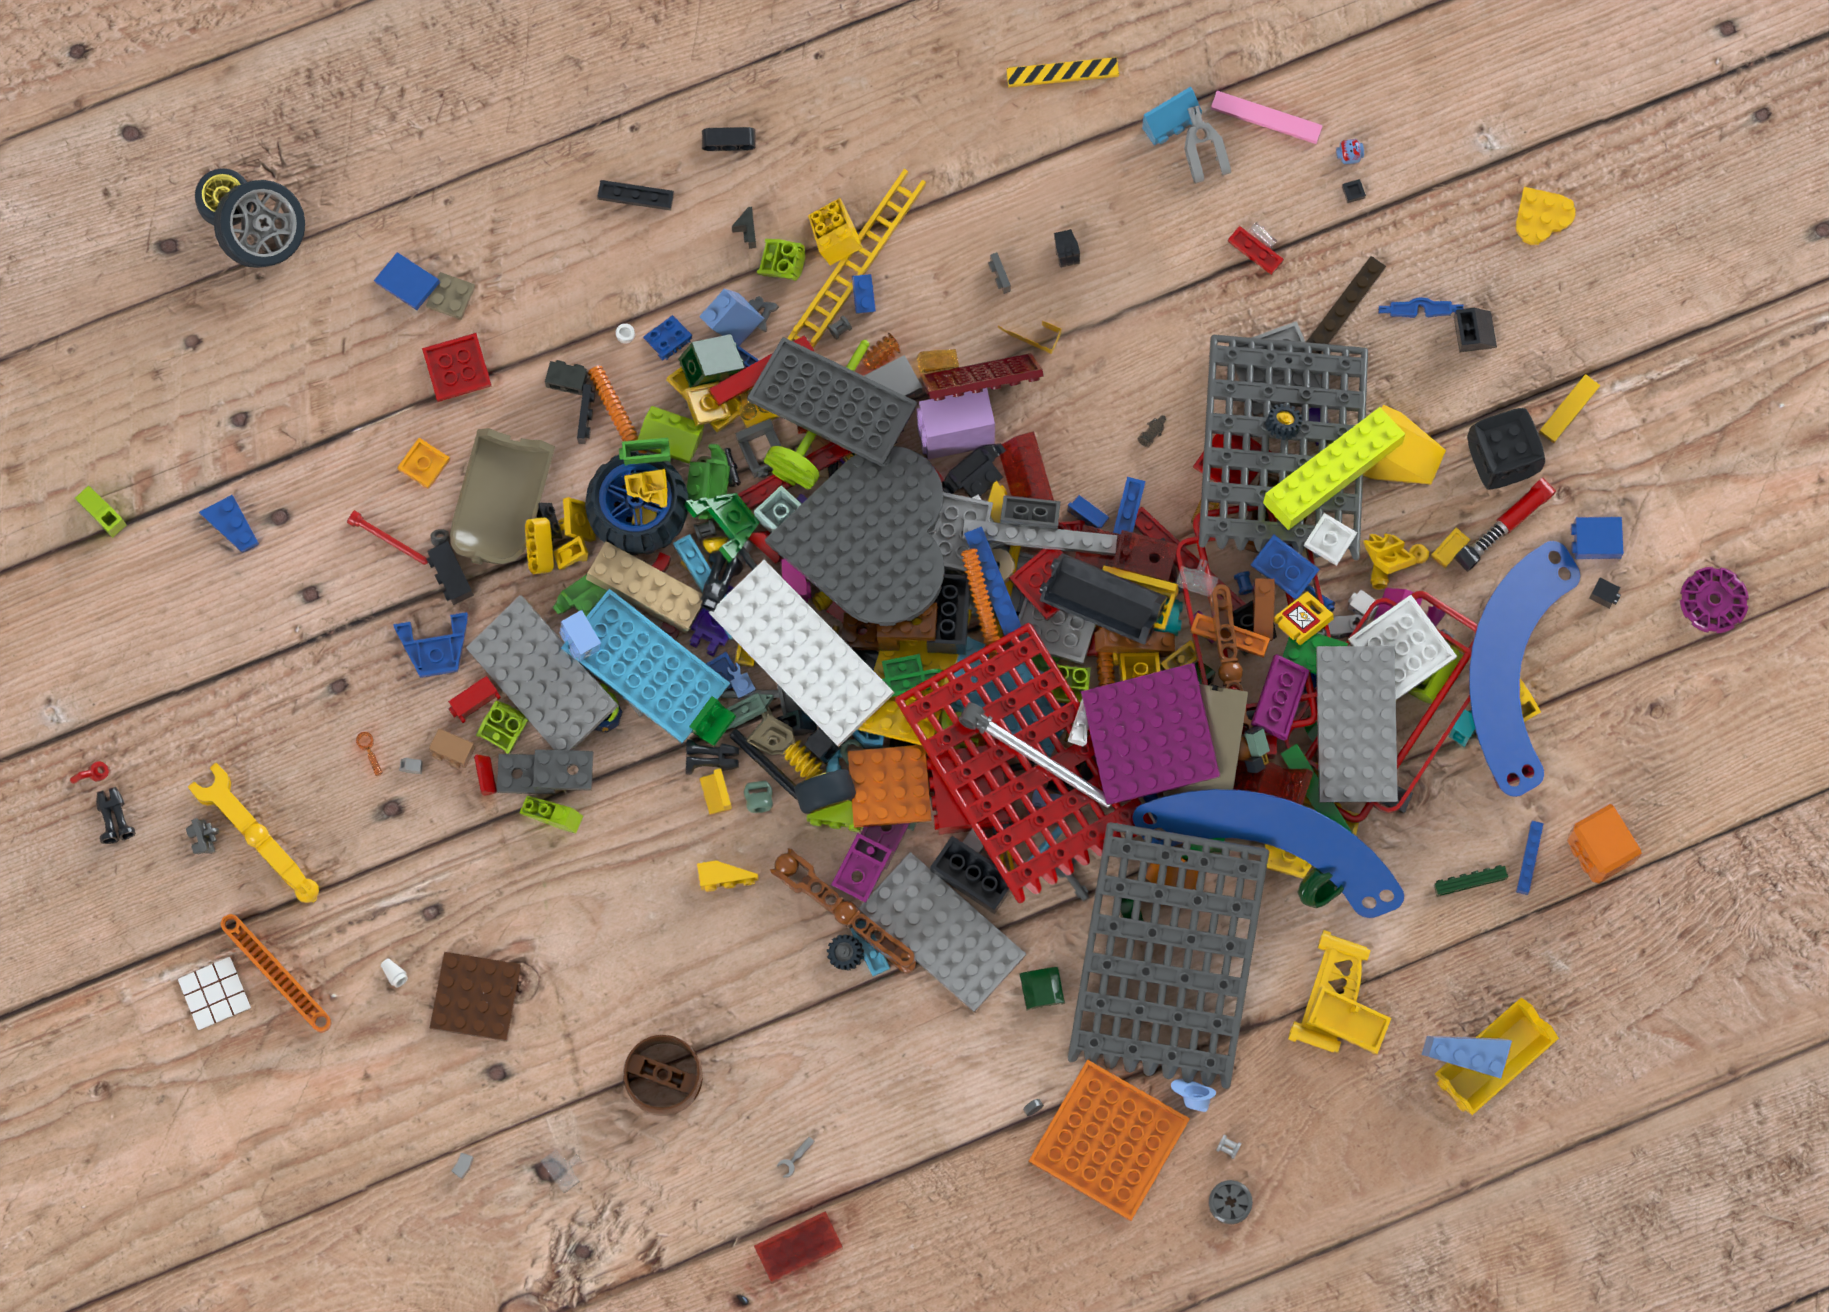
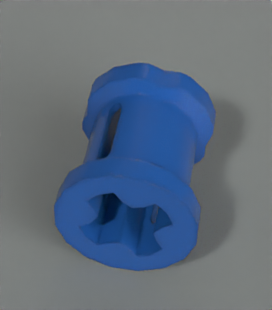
M1250 571L1234 575V580H1237L1240 589L1238 591L1239 595L1253 592V586L1249 577Z

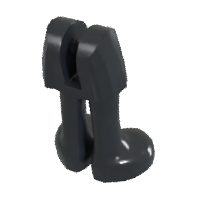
M692 739L686 740V755H688L686 756V775H691L695 768L702 766L718 767L722 771L739 768V760L725 759V756H739L738 747L722 743L720 747H708L698 745ZM707 754L718 756V758L692 757V755Z
M117 787L109 788L111 799L107 801L104 790L97 792V811L102 813L105 823V832L99 838L102 844H113L119 841L111 811H114L121 840L130 839L136 834L135 828L128 826L122 810L125 804Z

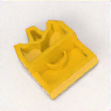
M1385 533L1382 538L1376 534H1369V540H1363V544L1374 565L1384 573L1391 574L1416 564L1417 558L1404 549L1405 542L1395 535Z

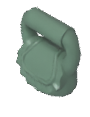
M750 782L745 786L744 797L747 801L746 806L749 812L762 813L771 810L773 801L771 798L772 787L769 782ZM767 788V792L749 793V790Z

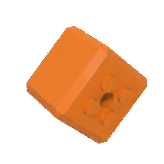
M1612 804L1577 822L1567 838L1573 855L1581 862L1580 865L1583 871L1589 875L1592 882L1598 884L1635 864L1642 854L1640 847Z

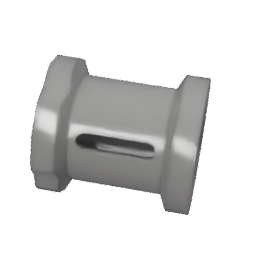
M1223 1135L1216 1151L1219 1152L1221 1150L1234 1159L1242 1143H1235L1227 1139L1226 1135Z

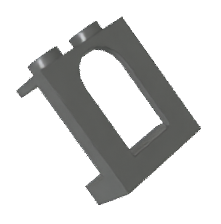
M771 419L735 433L737 442L753 477L763 478L773 471V468L767 464L762 467L758 464L748 442L766 435L771 447L781 446Z

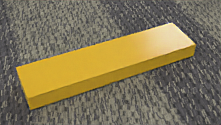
M1585 374L1543 425L1539 433L1555 443L1601 385Z

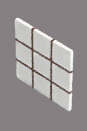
M231 957L178 979L198 1030L251 1008Z

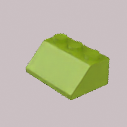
M651 406L644 419L637 440L668 438L670 458L689 464L702 441L705 424L695 426L692 419ZM651 449V450H650V451H653V452H656V453L661 454V449Z
M1448 644L1457 658L1407 693L1425 703L1431 704L1463 654L1454 646Z

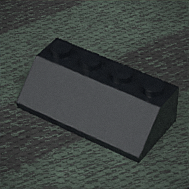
M951 836L930 866L931 872L993 914L997 912L1010 892L995 864L954 836Z

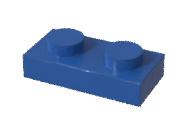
M872 275L852 276L856 314L876 312Z

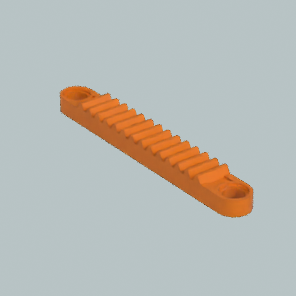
M233 914L224 916L221 920V928L314 1030L321 1033L329 1030L332 1024L331 1018L237 916ZM233 919L236 921V927L229 930L226 928V922ZM319 1017L326 1018L327 1022L324 1027L316 1025V1020Z

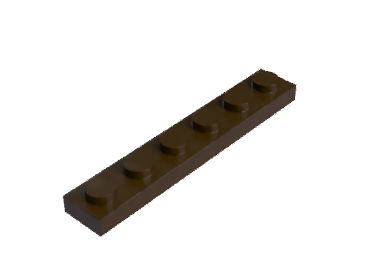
M1370 256L1306 342L1329 344L1384 272L1386 266Z

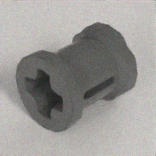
M843 315L840 317V320L827 326L836 340L847 330H852L849 321Z
M712 519L700 525L694 524L698 541L712 534L714 536L717 535Z

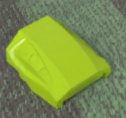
M765 239L766 244L757 274L796 281L802 274L806 258L804 245L782 239Z
M1058 664V668L1081 703V691L1089 689L1091 668H1078L1077 666L1070 667ZM1061 686L1051 691L1058 703L1068 704L1070 702Z
M495 701L484 718L476 736L491 742L503 749L505 753L510 754L529 720L522 712L512 706Z

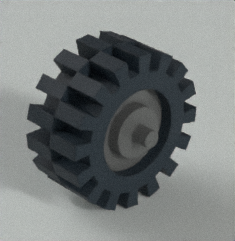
M846 934L838 935L837 938L832 939V943L828 944L830 947L827 949V953H829L827 958L830 959V963L834 967L848 971L857 968L856 966L862 963L860 960L864 958L862 956L864 949H862L863 945L857 938Z

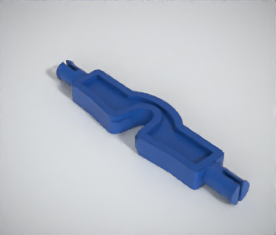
M1419 297L1409 302H1391L1390 306H1378V313H1390L1391 317L1415 318L1418 307L1421 306L1424 308L1425 316L1428 318L1451 316L1452 312L1464 309V304L1452 305L1451 301H1432L1428 298Z

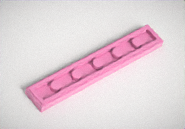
M1220 91L1216 92L1211 106V110L1317 144L1323 125Z

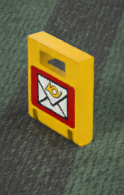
M1308 591L1274 617V623L1278 624V627L1290 638L1296 639L1299 645L1303 644L1334 620L1333 613ZM1311 604L1321 612L1319 615L1311 609Z

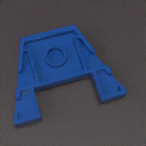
M467 612L450 615L453 634L414 640L411 622L393 624L420 678L458 672L468 622Z

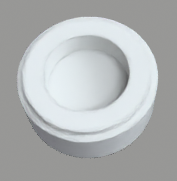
M629 324L619 325L616 329L618 341L630 343L635 337L634 328Z

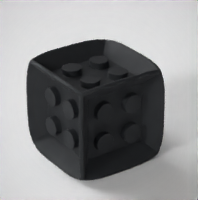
M1517 408L1485 418L1472 425L1467 435L1469 450L1479 477L1487 490L1523 481L1536 475L1543 469L1545 464L1544 449L1535 424L1526 408Z

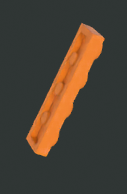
M1197 613L1191 633L1216 641L1213 618ZM1234 626L1237 649L1264 658L1270 638ZM1227 630L1220 631L1222 638L1227 639L1230 637V633Z

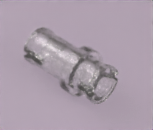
M1258 222L1254 223L1249 232L1271 249L1278 240L1270 235L1264 226L1261 227Z

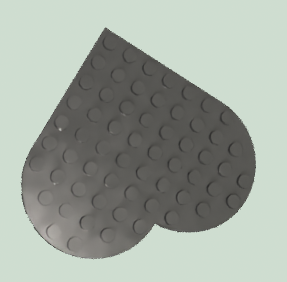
M894 446L883 467L856 454L845 462L765 539V543L852 617L865 623H876L880 626L896 625L895 623L905 620L910 621L925 612L936 600L941 591L945 574L941 550L937 542L929 534L940 517L944 499L940 477L926 458L907 448Z

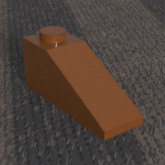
M1255 578L1253 584V632L1268 637L1270 641H1273L1275 579Z

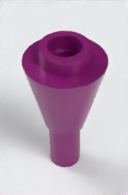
M1428 606L1427 617L1436 627L1446 613L1435 606Z

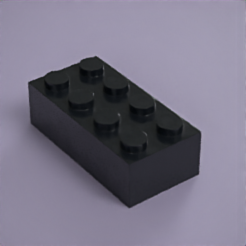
M944 574L941 591L933 602L937 603L938 606L935 641H927V653L966 655L971 592L969 589L971 585H968V582H970L967 579L968 575Z

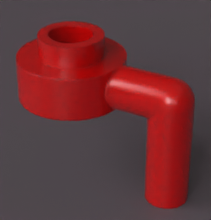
M97 761L91 764L88 770L78 772L72 776L70 781L75 784L82 779L90 778L95 782H100L107 778L109 774L108 766L101 761Z

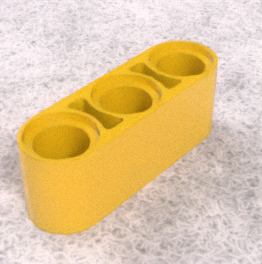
M547 518L528 519L525 523V536L529 570L532 574L550 573L554 567L550 522Z

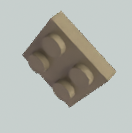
M440 272L437 278L440 283L430 294L426 307L462 320L474 292L475 284Z

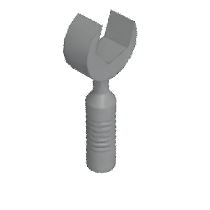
M808 1137L796 1150L791 1160L784 1159L778 1163L777 1167L782 1164L789 1167V1173L784 1175L783 1178L793 1175L795 1171L793 1163L796 1159L801 1158L815 1142L812 1138Z

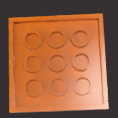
M922 745L848 751L849 773L856 791L855 798L852 799L854 828L932 821L926 752Z

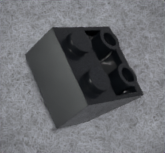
M1475 307L1455 311L1453 318L1459 353L1497 348L1491 311Z

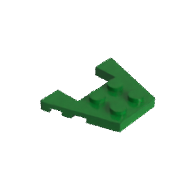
M737 493L719 495L710 499L705 497L697 501L688 500L684 504V507L693 518L708 511L731 540L722 545L719 550L729 563L735 558L736 554L760 523Z

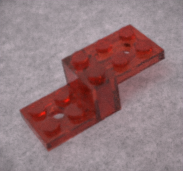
M1083 525L1082 532L1117 535L1115 556L1076 552L1075 559L1102 570L1105 565L1166 582L1169 581L1178 544L1124 530L1121 531V534ZM1157 554L1160 561L1158 563H1151L1149 556Z
M1237 760L1233 790L1263 793L1302 805L1313 771L1309 769H1284L1269 761L1265 765V769L1260 772L1248 773L1245 761Z

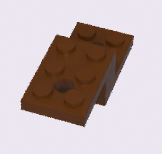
M933 603L925 612L916 617L922 620L919 625H913L912 621L914 619L895 623L896 625L880 626L876 623L862 622L844 612L842 639L852 650L899 651L900 641H935L937 603ZM861 628L867 629L864 635L857 634V631Z

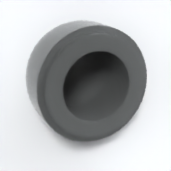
M444 529L435 530L430 535L431 542L435 547L450 541L449 532ZM439 534L444 535L443 537H436Z

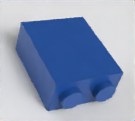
M1576 517L1574 523L1571 524V535H1574L1571 551L1575 553V559L1622 558L1624 554L1622 517Z

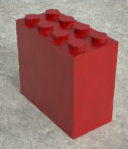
M978 746L976 748L979 753H982L989 749V746ZM968 748L956 749L963 762L973 758ZM948 751L938 756L947 772L957 767ZM926 758L927 773H931L932 776L929 777V790L934 792V796H931L932 811H936L933 819L934 829L938 830L939 835L971 831L970 823L930 758ZM998 766L991 770L1001 787L1004 785L1003 769L1001 766ZM984 775L975 779L984 796L994 791ZM968 784L958 789L967 805L977 800ZM1005 808L995 813L1001 824L1009 823V815ZM988 817L979 822L982 830L992 829V823Z

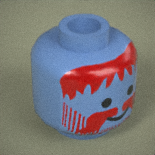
M1357 139L1342 140L1340 147L1336 148L1337 159L1341 158L1343 164L1359 163L1361 158H1364L1363 143H1360Z

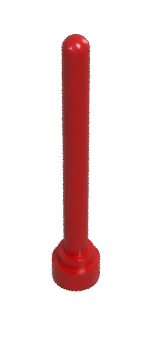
M354 510L347 520L349 525L353 527L360 526L423 565L428 564L425 556L363 520L364 517H362L361 513Z

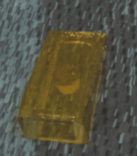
M956 349L921 351L917 355L919 373L959 367Z

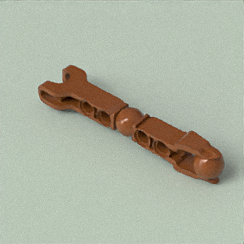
M1220 584L1213 588L1209 598L1218 656L1221 660L1218 675L1223 681V687L1227 689L1235 687L1237 690L1243 691L1241 685L1243 670L1238 663V658H1236L1237 645L1231 594L1226 585ZM1217 595H1220L1223 599L1219 600ZM1227 630L1230 633V637L1227 639L1222 638L1220 631ZM1230 649L1233 656L1230 658L1225 657L1223 650ZM1245 710L1243 726L1250 729L1254 726L1251 725L1252 720L1248 719ZM1241 737L1238 761H1245L1251 757L1246 737Z
M788 848V853L777 857L774 864L775 869H770L772 875L782 880L795 893L803 892L810 896L823 908L831 911L835 919L842 925H848L850 929L853 927L857 935L880 952L901 972L908 974L914 971L916 960L913 951L901 941L892 937L867 916L861 914L853 902L844 901L843 897L839 898L836 891L815 875L814 867L809 862L798 856L790 848ZM799 865H801L808 871V875L802 878V882L796 884L788 877L796 874ZM819 885L821 890L818 893H814L811 891L813 886ZM830 897L836 898V902L832 905L826 903ZM859 921L866 922V926L862 929L857 928L856 924ZM874 933L882 935L877 941L872 940L871 936Z

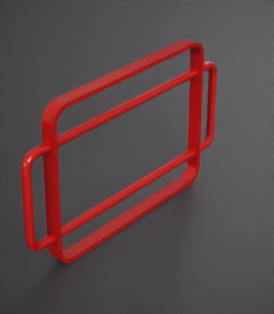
M1239 505L1231 506L1227 509V515L1239 513ZM1247 506V511L1258 510V506ZM1266 507V511L1269 516V521L1277 522V518ZM1220 508L1208 510V516L1218 517L1220 515ZM1200 513L1193 520L1195 537L1182 540L1176 549V563L1190 629L1194 623V617L1180 555L1183 547L1197 544L1208 599L1214 588L1206 549L1199 546ZM1210 537L1209 540H1208V542H1210V541H1216V539L1213 538V537ZM1306 548L1308 561L1315 565L1312 551ZM1316 574L1312 579L1316 598L1324 605L1318 575ZM1285 592L1289 606L1295 600ZM1327 624L1323 627L1324 634L1331 637L1329 625ZM1191 633L1202 685H1208L1198 636ZM1224 649L1223 655L1229 658L1227 649ZM1310 672L1305 683L1307 694L1301 695L1299 702L1309 701L1311 716L1306 719L1294 720L1290 729L1309 726L1317 721V692L1315 693ZM1258 702L1246 704V711L1256 710ZM1243 726L1242 729L1243 735H1245L1244 732L1248 730L1245 726Z
M1416 591L1411 594L1415 601L1419 598L1426 600L1472 629L1476 634L1478 624L1429 593ZM1388 598L1375 600L1350 637L1361 629L1376 606L1386 604L1393 608L1397 603ZM1437 629L1447 643L1462 651L1464 655L1397 755V770L1470 660L1474 639L1467 648ZM1470 695L1396 806L1387 808L1377 802H1366L1358 815H1352L1336 805L1343 818L1351 823H1359L1367 817L1373 807L1383 813L1398 811L1470 703ZM1309 701L1306 702L1295 720H1300L1310 706ZM1295 728L1290 729L1288 737L1285 740L1286 749H1289L1291 747L1289 743V737ZM1318 736L1305 754L1311 767L1318 771V764L1311 759L1318 750ZM1292 775L1294 786L1304 793L1296 778Z

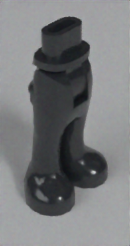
M712 551L709 555L708 560L712 569L705 582L703 595L701 596L702 602L700 606L711 612L715 611L717 604L726 595L732 577L739 575L743 570L742 562L735 556L730 563L727 562L721 580H718L719 574L727 560L720 551Z

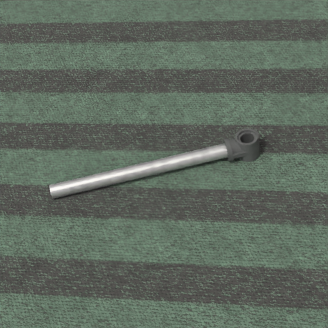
M972 702L967 704L959 717V722L962 725L973 730L977 728L982 734L984 731L1093 800L1109 808L1110 805H1106L1103 791L991 721L992 717L984 715L985 711L979 705Z

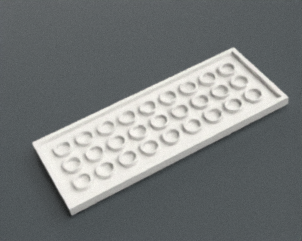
M765 560L717 604L714 612H709L838 747L894 694L889 686Z

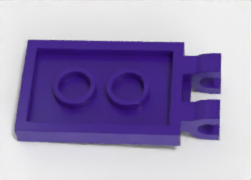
M729 585L726 595L729 594L734 589V587ZM702 608L691 626V630L695 631L690 639V646L697 649L701 639L710 642L706 649L707 654L714 657L719 645L725 647L730 638L723 627L709 614L710 611Z

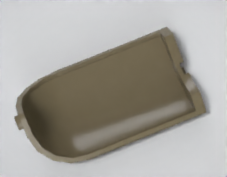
M490 428L477 430L450 532L451 545L457 554L472 559L471 562L476 564H483V562L505 564L515 561L525 551V523L528 519L536 518L539 508L538 503L541 501L555 446L542 440L521 438L520 442L510 440V435Z
M1199 684L1220 777L1163 791V796L1211 789L1233 790L1248 692L1218 687V691L1212 690L1213 686Z

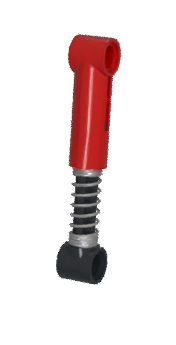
M1544 478L1538 480L1523 497L1497 519V523L1494 524V527H1491V530H1487V534H1483V537H1479V540H1476L1471 546L1466 545L1455 555L1454 559L1467 572L1470 571L1481 560L1480 557L1484 554V551L1488 550L1489 546L1492 547L1491 544L1496 543L1495 541L1499 540L1500 536L1503 537V534L1511 533L1539 506L1546 503L1556 493V490Z

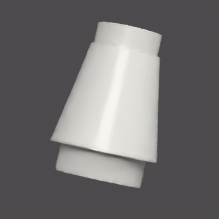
M386 959L382 962L381 967L392 986L394 985L398 988L407 981V973L393 961Z

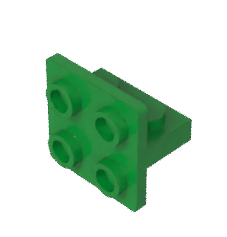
M711 696L689 727L692 730L691 733L715 746L736 718V715Z

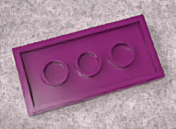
M1278 654L1274 655L1251 725L1263 727L1265 732L1281 740H1286L1310 670Z

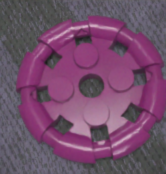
M1713 566L1705 567L1695 571L1693 576L1685 580L1680 594H1682L1680 607L1685 618H1689L1692 622L1691 625L1703 632L1709 633V631H1714L1717 634L1730 631L1735 628L1734 626L1737 623L1743 621L1748 611L1747 600H1749V595L1743 581L1740 582L1735 573L1722 567L1720 569L1713 568ZM1713 576H1719V581H1712ZM1700 580L1703 584L1699 586L1696 582ZM1731 582L1734 588L1731 589L1727 584ZM1695 595L1694 600H1689V596ZM1717 595L1720 602L1713 604L1710 601V596ZM1734 599H1738L1739 604H1733ZM1697 609L1702 614L1699 617L1694 614ZM1729 612L1733 616L1730 620L1726 616ZM1710 619H1717V624H1711Z

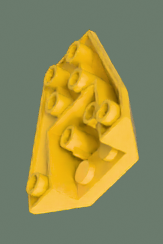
M1383 405V411L1405 433V437L1399 447L1363 473V476L1375 480L1431 485L1446 450L1403 413Z

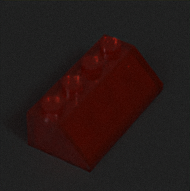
M1034 431L1015 436L1002 443L1006 451L1000 455L1011 496L1054 501Z

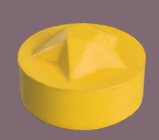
M1415 544L1409 550V553L1417 558V564H1422L1429 558V551L1422 544Z

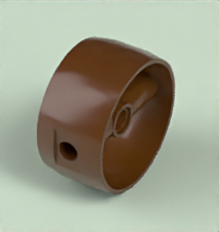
M654 1035L640 1041L630 1051L623 1068V1081L629 1097L640 1109L653 1115L668 1116L685 1110L694 1102L702 1087L703 1071L696 1052L688 1043L671 1035ZM657 1044L677 1045L685 1049L694 1058L697 1065V1076L639 1054ZM661 1071L668 1072V1077L664 1080L658 1078V1074ZM629 1074L657 1083L659 1086H665L682 1092L688 1096L673 1106H649L641 1102L632 1093L629 1084Z

